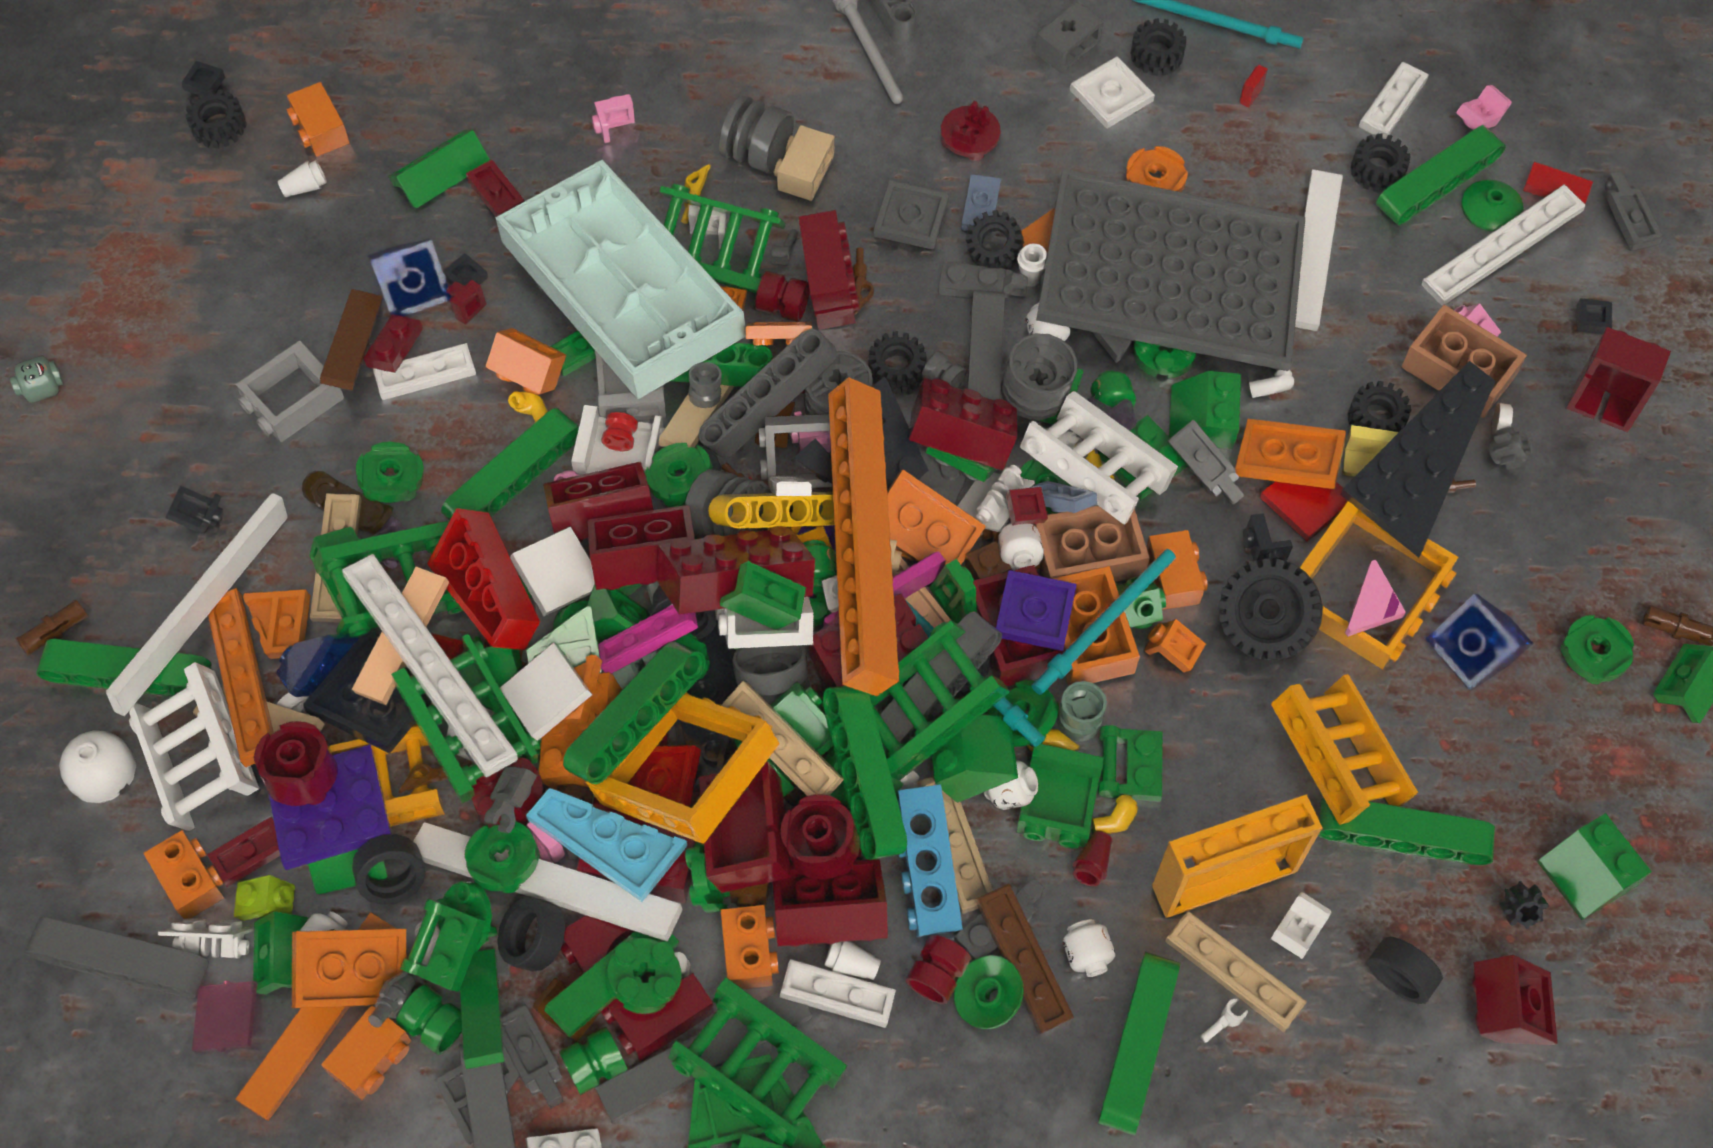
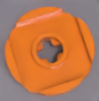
M1155 146L1154 150L1145 151V148L1139 149L1130 157L1126 167L1127 182L1177 192L1184 190L1188 174L1184 167L1185 162L1183 158L1174 150L1163 146ZM1160 171L1162 174L1160 178H1155L1149 172L1156 173Z

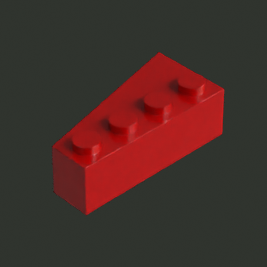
M456 508L427 565L435 574L446 577L449 581L446 589L492 647L525 650L538 628L540 620L495 524L487 512Z

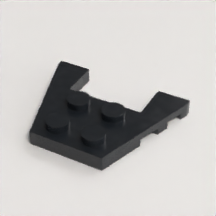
M883 377L873 388L881 392L886 485L888 491L901 470H905L919 480L928 471V468L916 442L909 440V426L887 379ZM815 438L791 461L798 467H804L816 474L815 477L826 483L828 481L833 484L831 455Z

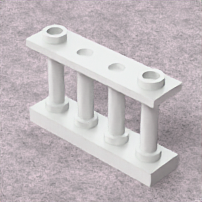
M1075 391L1066 396L1057 417L1058 422L1045 430L1032 421L1029 423L1020 445L1021 449L1071 486L1097 493V505L1124 525L1128 522L1139 500L1136 496L1146 487L1161 495L1167 490L1178 468L1172 461ZM1069 429L1084 439L1073 449L1057 439ZM1095 448L1110 458L1100 468L1095 467L1083 458ZM1121 467L1136 477L1125 488L1110 478Z
M196 662L184 669L188 679L187 688L152 709L135 703L129 710L131 717L129 719L130 726L138 736L162 804L161 814L169 825L187 831L195 828L189 811L227 788L246 796L259 790L251 766L245 767L240 762L228 704L214 670ZM195 699L199 709L198 717L163 738L157 722ZM206 729L210 739L209 746L173 768L168 751ZM217 758L221 768L220 777L184 798L178 781Z

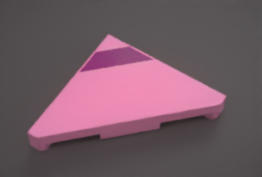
M1376 560L1371 561L1367 568L1365 579L1345 631L1347 637L1400 619L1406 613Z

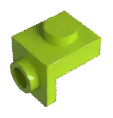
M271 875L238 882L233 917L246 921L264 917L274 911L292 914L295 892L294 884Z

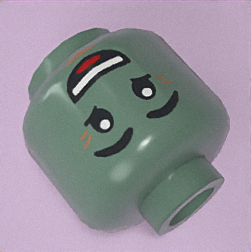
M38 356L17 363L14 368L15 376L10 378L16 396L24 395L25 399L30 403L56 396L59 393V386L63 385L55 361H48L44 356Z

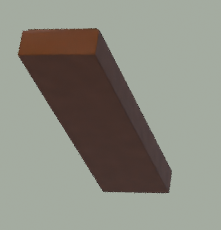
M351 289L320 376V384L353 391L382 306L383 296Z
M1006 884L977 898L975 902L1002 958L1010 961L1021 974L1024 985L1023 1001L1039 1035L1073 1019V1013L1010 884Z

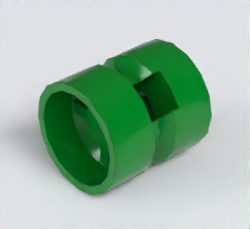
M422 985L406 1000L398 1013L396 1024L412 1037L421 1035V1043L435 1054L441 1055L455 1043L462 1033L461 1010L452 1003L443 1005L440 994L429 986Z
M606 1026L588 1035L587 1043L575 1042L559 1051L580 1095L599 1086L601 1077L610 1080L628 1070Z

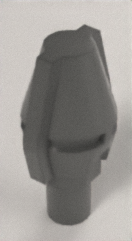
M406 971L398 973L384 983L379 992L375 1006L376 1009L368 1018L372 1026L380 1027L387 1018H397L400 1009L415 991V980Z

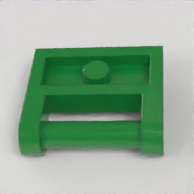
M1113 725L1100 727L1099 739L1103 742L1104 762L1102 782L1098 784L1099 796L1117 799L1121 795H1129L1134 800L1160 802L1162 799L1163 731L1120 729ZM1117 743L1126 744L1125 784L1116 782Z
M427 898L423 908L427 910L410 955L408 958H404L400 969L451 991L459 992L486 921L442 902ZM440 916H443L445 921L429 962L425 965L422 963L438 920Z

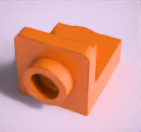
M1174 619L1163 624L1158 623L1152 628L1148 634L1149 642L1144 651L1149 655L1157 652L1161 653L1184 673L1192 670L1206 643L1180 621Z

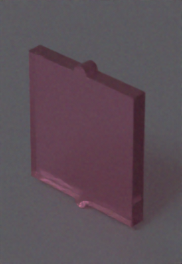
M226 980L220 985L199 987L192 1051L217 1050L220 1053H225L227 1049L251 1047L257 982L232 983Z

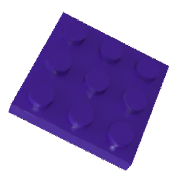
M371 745L334 755L338 769L336 780L331 789L326 793L325 800L317 805H284L274 801L269 794L281 862L285 871L357 850L370 839L392 834Z

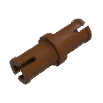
M73 600L72 603L52 616L46 615L42 617L40 624L15 639L23 651L30 656L33 652L44 646L47 640L61 639L63 637L62 633L83 619L88 618V615L79 602Z
M1653 605L1648 606L1647 611L1649 612H1645L1642 625L1670 633L1672 638L1678 640L1682 637L1706 646L1713 645V641H1711L1713 640V626L1690 619L1689 615L1680 612L1678 615Z

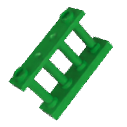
M672 183L671 188L661 186L659 192L671 199L663 224L664 227L674 235L683 202L700 206L688 248L689 254L716 283L757 294L762 275L759 273L771 228L772 226L780 229L785 228L786 223L781 218H778L779 213L767 208H761L760 212L690 194L689 188ZM712 210L729 214L730 217L718 259L713 261V265L701 262L700 252ZM742 218L760 224L747 269H743L742 273L731 271L732 266L729 263Z
M449 521L318 549L313 560L316 573L328 571L329 574H333L347 617L341 619L336 629L337 636L349 634L350 637H358L368 633L372 628L379 627L369 612H360L354 591L343 577L342 569L372 554L379 563L382 559L394 557L395 560H399L406 583H408L416 567L412 555L414 552L424 550L432 555ZM446 589L433 614L448 611V614H456L462 612L463 609Z
M952 620L936 626L930 633L931 637L898 663V683L878 696L869 694L881 741L889 752L887 763L890 775L895 779H903L1010 693L1009 689L1000 679L993 675L983 677L956 641L966 631ZM944 649L971 684V692L961 700H955L929 664ZM917 671L944 707L943 715L934 722L926 720L901 685ZM889 694L892 695L916 729V736L907 744L899 743L874 707Z
M469 634L462 636L466 652L450 659L451 663L457 671L474 664L483 681L470 689L478 700L488 694L492 695L500 711L490 717L498 728L508 723L517 739V742L511 744L517 753V757L525 753L533 765L538 763L536 751L541 749L537 740L531 737L529 732L525 733L488 669L485 661L489 657L480 641L474 643ZM404 667L392 673L393 682L459 800L463 804L472 799L471 797L474 796L472 786L477 784L476 780L484 776V774L475 764L471 767L467 765L460 767L455 755L459 754V749L464 746L456 735L451 737L449 734L443 737L438 728V725L442 723L441 719H443V716L433 704L428 707L425 705L420 696L425 691L414 675L410 677Z
M725 977L716 989L713 1002L717 1004L718 1010L688 1048L676 1040L672 1045L668 1059L672 1061V1066L685 1077L693 1076L765 1129L764 1133L771 1141L778 1145H783L784 1143L791 1148L800 1133V1130L792 1124L821 1085L825 1086L827 1084L832 1089L835 1088L848 1065ZM736 1018L747 1026L748 1032L721 1068L716 1070L701 1059L700 1056L729 1019ZM766 1040L777 1048L778 1055L748 1093L731 1081V1078L758 1042ZM796 1062L807 1070L809 1076L779 1116L761 1102L788 1065Z

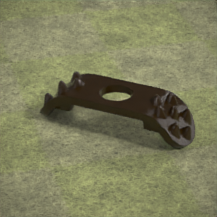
M315 470L310 472L302 483L304 497L323 511L326 494L360 495L362 501L358 529L365 533L373 535L381 532L383 525L388 524L389 517L392 516L393 507L390 505L382 504L378 501H369L362 493L339 482L324 471Z

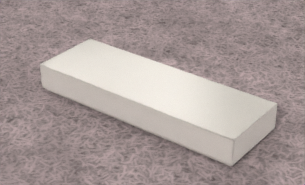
M1402 61L1361 119L1359 127L1375 136L1382 133V138L1386 139L1427 81L1429 74Z
M467 343L403 360L396 373L373 369L382 400L476 375Z
M770 476L768 486L770 491L776 496H811V483L802 477Z
M790 959L779 997L886 1028L896 990Z

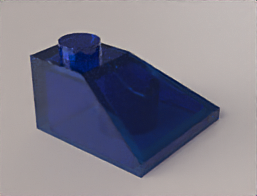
M431 239L396 245L367 255L390 316L393 314L404 317L450 301L452 298L446 291L449 287Z
M1473 594L1426 638L1429 644L1469 690L1475 689L1508 667L1534 644L1511 617L1478 594Z
M328 634L295 643L282 653L279 659L281 665L277 669L276 674L294 697L310 696L359 637H350L349 634Z

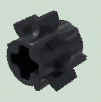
M1519 881L1518 885L1504 889L1506 893L1505 901L1500 902L1499 906L1503 913L1506 914L1505 917L1511 926L1519 922L1526 929H1529L1530 926L1543 921V909L1548 908L1549 904L1542 897L1543 893L1536 884L1529 889L1522 881Z

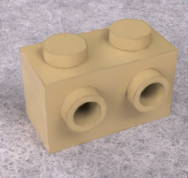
M800 125L796 135H791L788 139L784 158H780L776 163L774 176L777 177L778 190L812 201L834 157V136Z

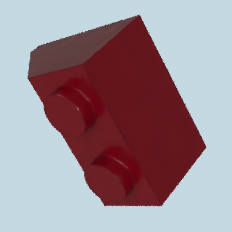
M1516 955L1474 962L1475 975L1472 979V985L1477 999L1475 1021L1479 1029V1035L1498 1043L1558 1044L1551 972Z

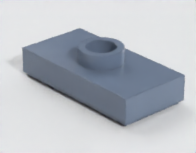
M971 174L961 230L968 231L969 224L974 226L973 219L978 217L981 220L983 218L982 213L986 211L988 216L993 215L992 210L997 208L1001 178Z
M1050 481L1029 487H1042L1045 506L1051 507L1053 512L1076 513L1097 504V493L1094 491Z

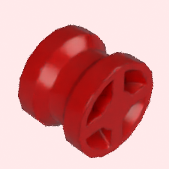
M613 412L608 414L605 420L607 430L602 434V444L615 451L624 452L631 450L635 442L632 435L637 431L638 421L626 413Z

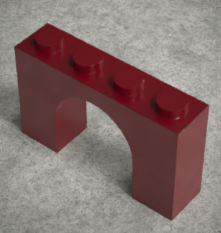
M585 915L565 928L564 941L560 951L569 965L576 962L582 971V974L578 976L579 978L635 931ZM694 973L681 980L675 996L666 1003L664 1008L657 1012L648 1014L631 1012L623 1007L624 1004L618 1001L617 998L600 1011L605 1022L608 1025L614 1022L621 1032L616 1038L625 1053L630 1055L634 1052L639 1062L715 1013L712 1000Z

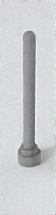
M832 0L837 11L847 15L892 102L900 103L903 95L857 11L858 0Z

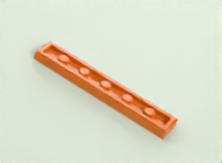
M235 588L226 592L208 614L240 762L245 767L255 764L254 753L261 738L268 732L270 735L273 734L274 731L242 594Z
M371 912L358 928V930L397 929ZM350 1006L301 1008L235 1100L269 1122Z

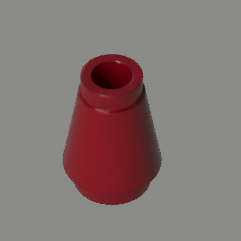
M1102 831L1093 832L1073 862V876L1080 883L1087 886H1098L1101 881L1106 879L1111 844L1113 842L1109 834Z

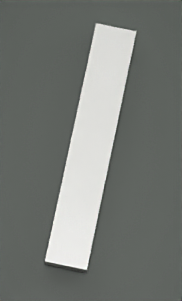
M1313 169L1311 172L1304 217L1306 218L1296 328L1317 331L1320 324L1343 177L1340 174Z
M1564 184L1423 279L1422 286L1443 306L1580 214L1586 205Z

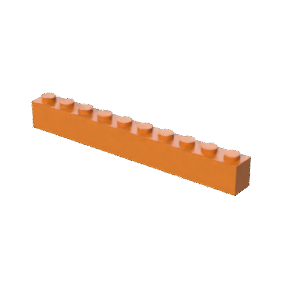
M848 377L828 394L842 685L878 696L899 682L881 392Z

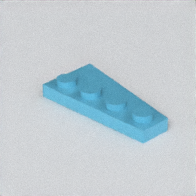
M551 788L544 793L526 815L529 822L641 902L644 901L687 847L686 840L675 836L674 838L659 833L655 828L647 825H638L625 820L624 816L611 811L607 813L594 808L590 803Z

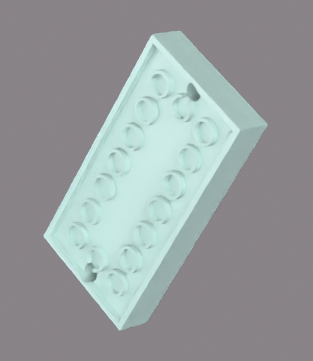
M603 160L496 217L502 243L637 399L642 398L690 370L693 365L707 360L746 337L744 312Z

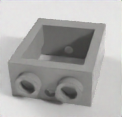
M300 340L236 384L241 395L237 400L248 415L254 413L258 417L256 421L267 436L273 434L281 443L344 399L341 388L320 384V376L324 366ZM300 368L317 388L275 416L258 396Z
M829 414L765 417V428H759L760 448H766L767 460H760L761 480L768 479L769 481L770 476H776L774 433L830 431ZM816 474L777 475L802 477L811 483V488L833 487V484L828 481L825 483L815 477Z

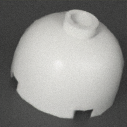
M93 730L82 733L69 742L62 752L59 767L63 782L74 795L85 802L102 803L116 798L120 795L119 791L126 784L130 785L134 779L136 762L134 754L120 737L108 731Z

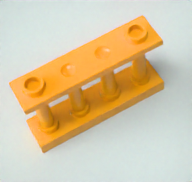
M1349 674L1339 678L1324 692L1325 695L1308 698L1301 684L1290 685L1271 703L1339 825L1349 823L1369 807L1368 801L1385 798L1389 805L1402 807L1418 794L1417 789ZM1333 708L1341 725L1326 728L1316 711ZM1350 737L1359 754L1343 758L1334 741ZM1367 767L1377 785L1360 788L1351 771Z
M417 724L410 728L391 752L407 750L410 771L415 765L423 763L421 747L428 745ZM358 739L330 745L329 747L333 755L371 744ZM371 745L390 827L445 814L443 801L438 790H431L427 785L413 789L410 795L397 798L392 796L386 754L389 753ZM417 771L412 778L421 779L424 776L421 772Z

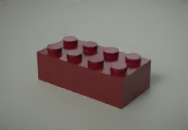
M782 526L758 532L745 530L726 536L708 535L703 539L695 540L675 539L670 543L658 544L657 582L679 615L724 609V607L720 606L721 597L735 591L739 567L747 561L806 587L804 597L813 596L815 558L791 528Z

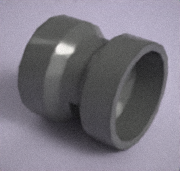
M937 352L926 363L922 371V378L924 379L925 377L931 380L941 379L949 383L950 386L959 388L966 376L967 370L959 364L953 365L949 362L948 356L942 352Z
M701 362L691 367L689 371V400L693 405L699 408H711L720 402L722 373L717 365Z

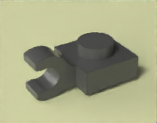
M506 766L490 796V799L495 802L486 812L484 821L496 824L501 816V824L497 830L510 833L516 822L514 807H522L524 801L531 793V787L537 775L526 768Z

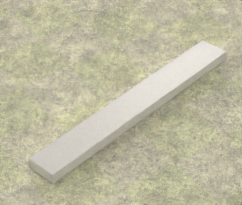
M274 493L269 495L106 690L114 712L122 716L128 713L286 521L288 516L281 496Z
M372 554L342 569L343 577L484 776L487 778L517 761L516 751L376 557Z
M424 822L413 841L419 848L423 862L472 878L466 867L465 848L471 837ZM505 850L502 854L496 853L494 857L497 862L507 859L509 857V850ZM538 859V864L533 874L515 891L667 942L683 910L681 904L648 894L644 901L641 902L616 883Z

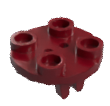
M973 101L970 106H961L953 109L944 117L941 124L942 145L955 154L968 157L973 161L981 160L985 154L992 151L997 146L1001 136L1000 123L995 115L989 111L987 106H983V108L978 107L977 101Z

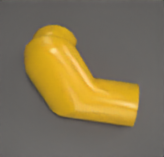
M515 391L508 398L511 408L519 413L531 415L535 422L548 412L542 398L538 395Z

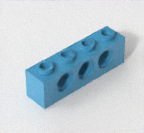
M941 784L898 790L896 797L907 835L906 851L898 856L899 858L905 857L907 871L901 872L904 894L910 893L912 908L906 909L909 930H916L917 937L961 931L963 926ZM922 816L929 822L927 834L917 835L912 831L910 821L913 817ZM928 852L934 857L935 865L931 871H922L917 867L916 856L918 853ZM930 887L938 891L940 902L937 907L929 908L923 904L921 893L925 888Z

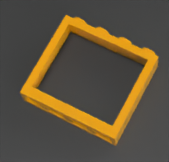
M1348 501L1300 566L1311 579L1314 578L1353 523L1436 573L1386 645L1363 631L1347 637L1345 631L1349 622L1323 606L1322 622L1319 630L1383 670L1390 659L1396 662L1407 645L1402 643L1406 635L1414 637L1424 621L1419 618L1424 610L1429 613L1432 611L1441 597L1436 593L1440 586L1447 589L1457 573L1452 568L1458 556L1427 539L1424 549L1418 558Z
M686 692L602 783L592 784L588 781L585 783L601 805L704 844L780 743L772 732V725L762 720L759 715L753 717L742 713L735 707L729 706L726 708L717 705L708 698L699 699ZM678 719L743 741L693 808L627 784Z
M1307 794L1170 841L1152 884L1165 918L1297 873L1323 828ZM1192 858L1195 866L1187 869L1184 861ZM1285 858L1289 868L1280 871L1277 862Z

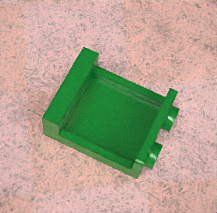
M797 681L770 706L822 756L833 746L826 715L820 706L823 700L811 686L805 690ZM734 738L736 746L739 748L743 741ZM769 758L767 761L781 778L783 797H785L794 789L792 780Z
M1044 744L1034 747L1030 768L1036 773L1038 792L1034 795L1030 804L1021 807L1016 833L1023 834L1025 838L1032 841H1043L1044 839L1057 841L1059 845L1065 848L1077 849L1079 846L1084 847L1090 835V826L1104 757Z

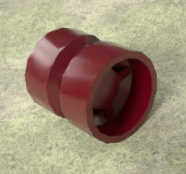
M766 271L758 288L756 310L772 315L779 311L783 318L800 322L810 296L809 283L796 278L786 281L784 275Z
M933 934L929 936L920 952L923 960L914 963L905 982L912 990L924 998L944 1005L948 1003L957 986L954 978L962 977L971 960V956L954 941Z

